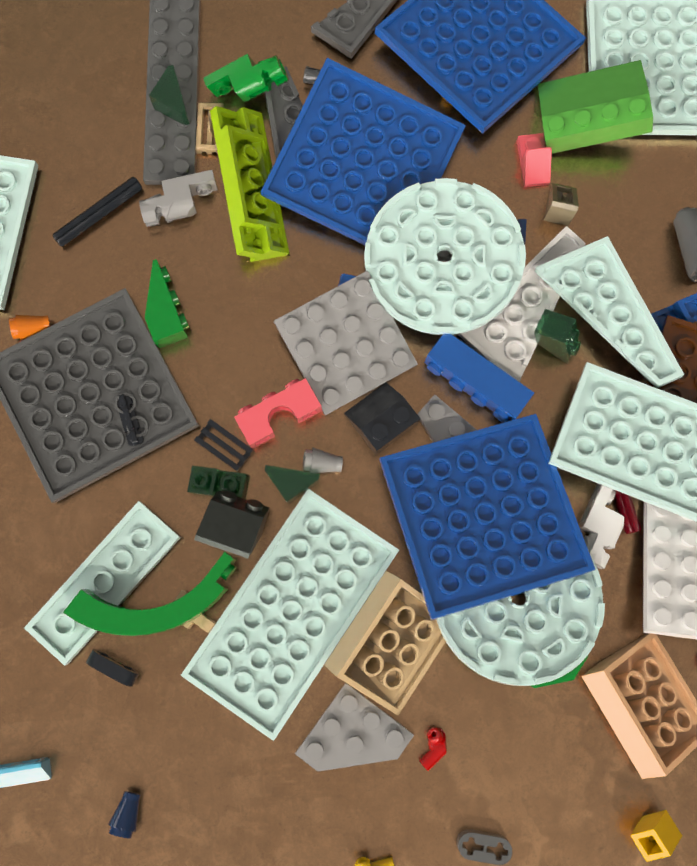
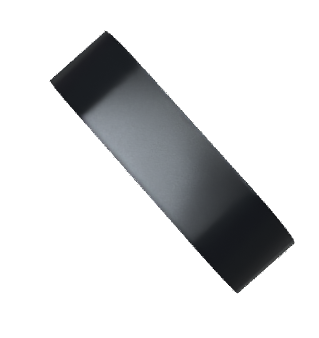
M97 649L92 650L86 661V664L129 687H133L140 674L134 668Z

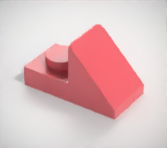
M543 133L518 136L516 142L524 187L549 185L552 150L551 147L545 146Z

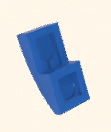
M697 293L683 298L671 306L651 313L659 330H662L664 320L668 315L697 323Z

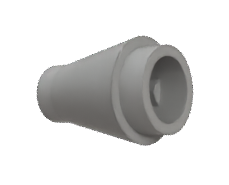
M314 447L311 450L305 449L302 465L303 471H309V474L341 472L343 456H337Z

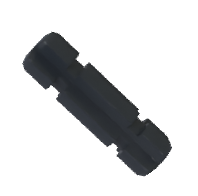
M124 394L119 395L117 405L123 411V414L119 413L125 433L128 432L127 427L130 432L126 435L128 445H139L144 442L143 436H136V434H141L142 432L138 431L140 428L138 419L133 421L131 419L137 416L135 409L131 413L129 412L132 408L131 405H133L132 398L124 396Z

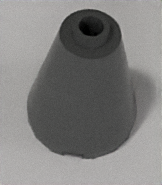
M686 207L676 214L673 223L687 275L693 282H697V208Z

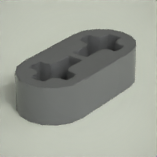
M465 829L460 832L456 840L460 854L465 859L504 865L509 862L513 854L511 844L500 834ZM469 837H473L474 842L482 846L481 848L472 847L471 851H467L463 842H468ZM498 842H501V845L506 850L505 852H500L499 857H496L494 851L487 849V846L497 847Z

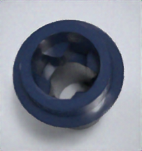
M124 791L108 823L110 826L109 834L131 839L133 832H136L138 807L141 795Z

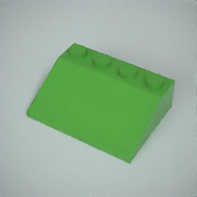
M641 60L538 84L546 147H551L552 154L651 133L653 131V112L650 94Z

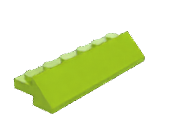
M215 106L210 110L236 253L240 256L250 257V262L286 256L290 253L280 204L261 196V190L273 168L262 113L244 107L235 112Z

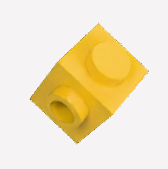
M667 810L642 816L630 835L646 862L671 856L682 838L681 832Z

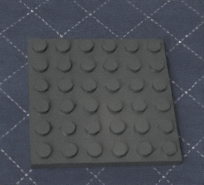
M126 288L0 352V400L52 503L64 499L199 427ZM122 394L132 398L133 405H131L132 408L129 412L131 413L135 409L137 416L131 419L132 421L138 419L140 425L138 431L142 432L141 434H136V436H143L144 442L136 446L128 445L126 435L130 432L127 427L128 432L125 433L119 413L123 414L121 408H118L117 403L119 395Z

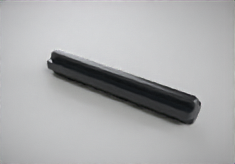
M135 177L129 178L54 232L52 236L60 246L66 245L142 189L140 182Z

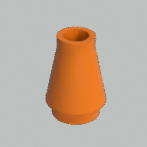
M15 315L14 318H9L12 338H20L21 341L51 326L48 315Z

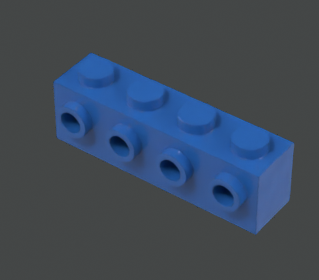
M443 334L428 353L424 362L430 372L437 376L442 375L448 379L449 384L454 389L460 392L463 390L469 394L475 404L480 407L486 406L493 411L494 417L501 422L515 420L534 394L533 391L452 334Z

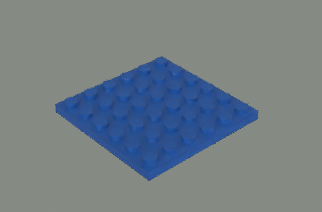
M408 0L375 27V34L482 134L581 47L586 39L583 34L545 0Z
M326 58L261 190V196L365 245L373 220L381 208L393 196L416 183L433 182L435 179L442 177L466 125Z
M536 414L380 457V464L431 621L596 570L557 467L548 464L551 451Z

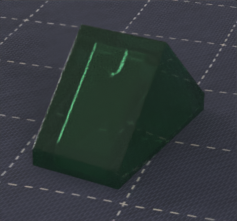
M170 65L149 94L155 110L183 125H189L174 65Z
M265 465V472L287 504H290L320 482V474Z

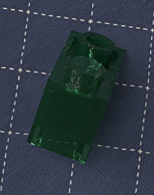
M545 309L534 331L536 343L566 363H569L572 355H577L581 341L578 338L580 331L577 330L576 319Z

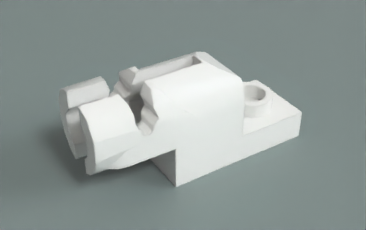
M597 483L583 513L579 527L581 531L589 534L588 536L585 535L584 540L598 569H605L610 555L604 549L615 548L624 526V516L605 507V505H610L616 491Z

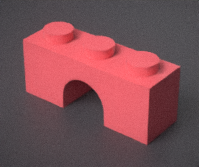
M306 378L301 381L295 379L285 385V390L277 394L275 391L271 392L261 399V403L252 406V404L247 405L238 411V415L234 418L252 449L275 437L270 427V420L276 412L282 410L289 411L295 416L297 422L301 423L322 411L321 404Z

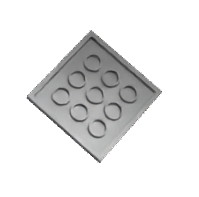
M368 270L273 321L304 379L306 378L320 402L324 415L333 412L418 365L393 317L376 298L368 280L371 279Z

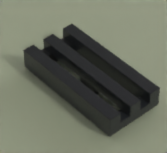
M211 419L207 422L206 427H203L200 431V435L194 439L195 442L237 472L240 471L254 452L251 447ZM214 428L246 451L245 454H240L210 432L211 429ZM207 436L238 458L239 462L237 464L213 448L204 441L205 437Z

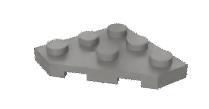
M345 683L295 754L318 772L395 760L402 754L414 734L352 686Z

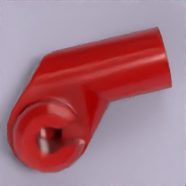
M433 727L428 731L429 751L419 760L427 771H430L447 753L446 735L441 728Z

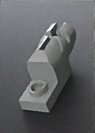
M213 170L161 181L164 195L157 194L139 201L143 221L146 223V227L160 225L161 216H164L166 222L169 223L173 220L195 215L197 211L193 196H206L211 194L212 191L218 190Z

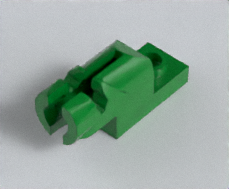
M246 54L203 78L206 87L217 98L230 93L234 89L243 102L272 90V82L280 86L289 81L287 72L277 55L255 64L251 57Z

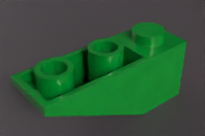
M155 259L152 263L145 320L154 343L160 349L188 338L185 329L190 327L185 314H179L176 307L180 305V301L175 289L171 291L167 282L172 280L166 266L161 267L157 259Z

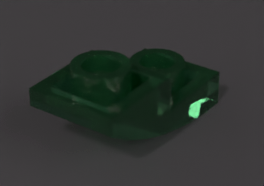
M192 466L187 492L213 497L218 490H227L234 492L240 498L246 499L250 475L221 471L216 468Z

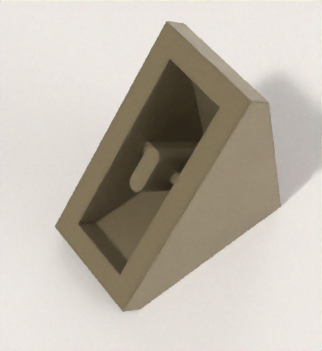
M552 183L543 220L569 226L579 208L577 188Z

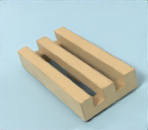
M198 103L195 149L197 154H202V151L207 154H212V152L218 154L217 146L212 145L213 125L210 110L215 106L224 108L223 103ZM204 109H209L207 144H202Z

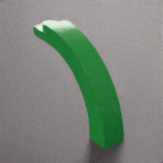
M224 552L209 573L194 589L183 597L161 607L143 610L124 608L100 598L89 589H81L63 613L88 628L114 635L138 636L168 631L196 619L210 609L225 594L228 588L221 584L220 581L222 579L226 581L236 569L233 564L237 559Z

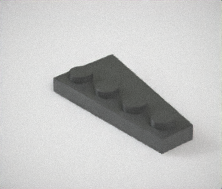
M287 66L284 68L289 81L280 86L272 82V90L265 92L275 160H277L303 107L298 90Z

